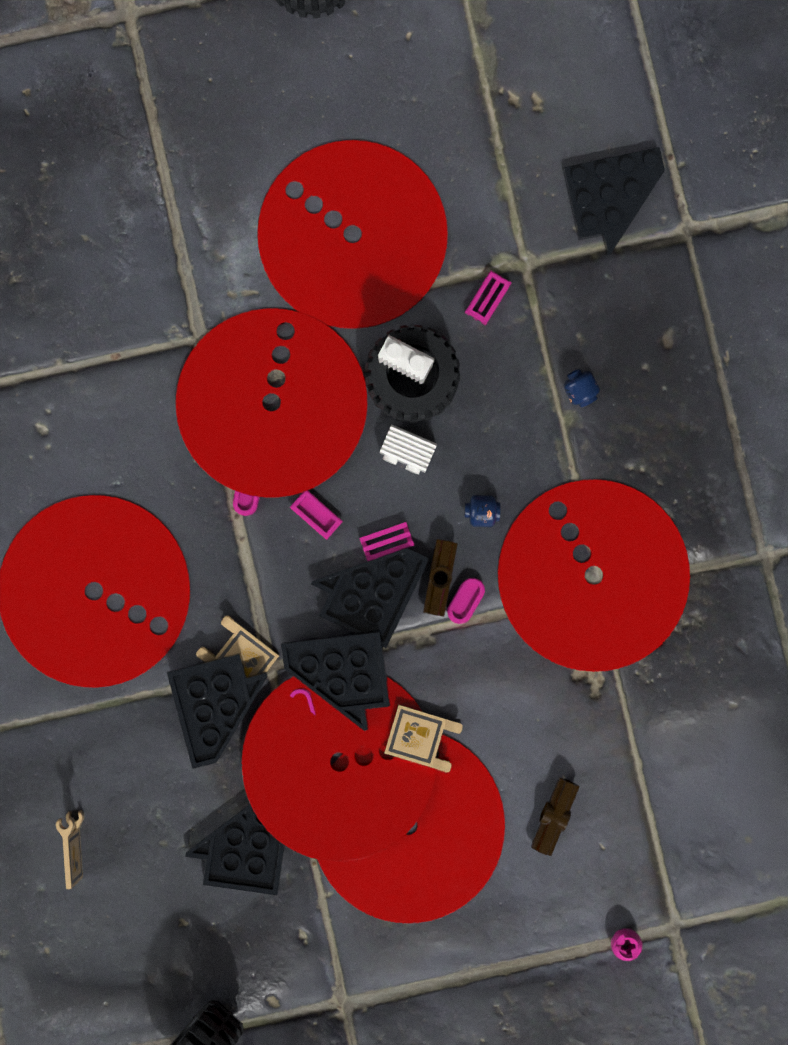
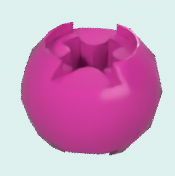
M623 928L616 931L613 935L611 949L617 958L623 961H632L642 952L643 942L636 931ZM625 940H629L631 943L627 950L621 946L625 944Z

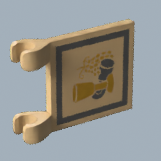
M228 615L222 619L221 624L234 634L220 652L215 656L202 646L196 653L197 657L204 662L241 653L247 676L267 672L279 657L276 652Z
M398 705L384 753L443 772H449L451 763L435 758L443 729L459 734L462 731L463 725Z
M82 810L78 811V820H74L71 817V811L66 814L68 828L63 827L62 818H59L56 822V828L63 837L66 889H72L83 878L80 826L84 820V812Z

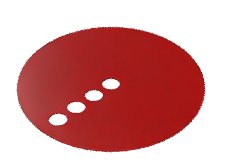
M345 140L327 143L305 152L292 161L278 175L264 199L258 221L257 235L258 248L264 270L276 291L290 306L298 312L314 317L328 326L356 329L389 322L410 310L426 295L441 270L447 248L448 231L441 198L431 180L419 166L405 155L390 147L368 141ZM291 182H299L304 188L302 196L298 199H291L286 194V187ZM311 196H317L323 202L322 210L316 214L309 213L305 208V202ZM330 211H337L342 216V223L337 228H329L324 222L325 215ZM351 225L359 227L362 232L360 240L355 243L346 241L343 235L344 230Z
M279 308L244 312L225 320L209 331L188 356L181 371L176 392V416L180 434L185 446L197 464L209 476L229 489L246 495L264 498H279L303 493L315 488L333 476L347 462L358 445L367 415L365 379L359 362L347 343L333 329L314 317L301 312ZM285 322L292 324L295 329L293 337L289 340H282L277 335L278 326ZM278 346H284L290 352L289 360L283 364L276 363L272 358V352ZM273 370H280L285 374L284 384L277 388L270 386L267 381L268 374ZM268 394H276L281 400L280 407L275 411H268L263 407V399Z
M608 480L574 481L557 486L536 498L519 514L505 537L499 558L498 586L500 598L506 615L515 631L526 644L544 658L558 665L579 671L598 672L615 670L631 665L651 654L670 636L678 624L689 593L690 566L688 554L679 530L672 519L654 500L644 493L627 485ZM554 502H562L567 508V514L561 520L553 519L549 514V507ZM567 523H573L579 529V535L574 541H566L561 536V529ZM578 545H586L591 551V557L585 563H579L573 557V550ZM591 566L599 567L603 572L601 582L595 585L588 583L585 579V572Z
M102 495L79 496L63 500L44 509L25 524L15 536L6 552L0 569V615L11 642L25 660L38 671L59 682L73 686L92 688L113 686L132 680L155 666L172 648L180 635L188 613L190 602L189 573L185 558L176 539L165 525L150 512L134 503L116 497ZM91 582H97L103 588V594L98 600H90L85 594V588ZM115 593L120 594L125 600L123 609L118 612H113L107 607L108 597ZM135 605H140L146 610L145 620L138 624L133 623L128 616L130 608ZM155 617H163L168 622V629L162 635H156L150 629V623Z
M294 676L278 686L256 711L249 725L243 745L242 776L244 787L251 807L259 821L268 832L286 847L307 857L323 861L341 862L363 859L395 844L408 833L422 815L433 790L436 769L399 757L385 760L379 754L380 745L389 739L398 705L422 712L411 695L392 679L387 677L391 705L390 707L366 709L369 729L366 731L362 730ZM298 689L308 690L315 714L310 711L307 697L304 694L298 693L292 698L290 696L291 693ZM361 747H367L373 753L371 763L366 766L359 765L355 761V752ZM343 753L348 757L349 764L344 771H335L331 767L330 759L334 754Z
M441 736L438 746V759L449 761L451 769L449 772L436 769L431 796L417 821L418 826L413 834H406L387 849L363 859L341 862L317 859L324 875L337 893L355 908L370 916L396 923H421L442 918L455 912L472 900L488 882L497 866L505 834V815L498 788L483 763L469 749L448 736ZM388 741L383 742L379 747L380 756L385 760L393 759L395 756L384 753ZM367 747L357 749L354 756L355 761L362 766L370 764L373 759L372 751ZM342 754L331 767L335 771H344L349 764L348 757Z

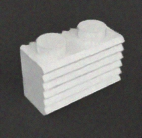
M388 335L378 354L379 363L383 362L384 365H388V368L397 369V373L406 374V377L410 376L411 379H415V382L419 381L420 384L424 383L435 359Z
M391 424L380 454L384 455L383 460L394 465L397 462L407 465L406 470L419 475L420 471L426 472L437 444Z

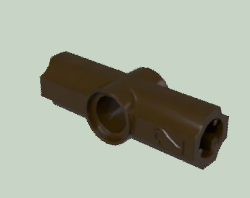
M436 539L423 613L444 617L458 543ZM437 571L446 573L447 581L445 584L437 585L434 582L433 576Z
M558 778L550 800L545 803L539 819L540 825L531 844L532 849L544 855L552 856L561 831L564 832L570 820V809L580 787L578 784L565 778Z

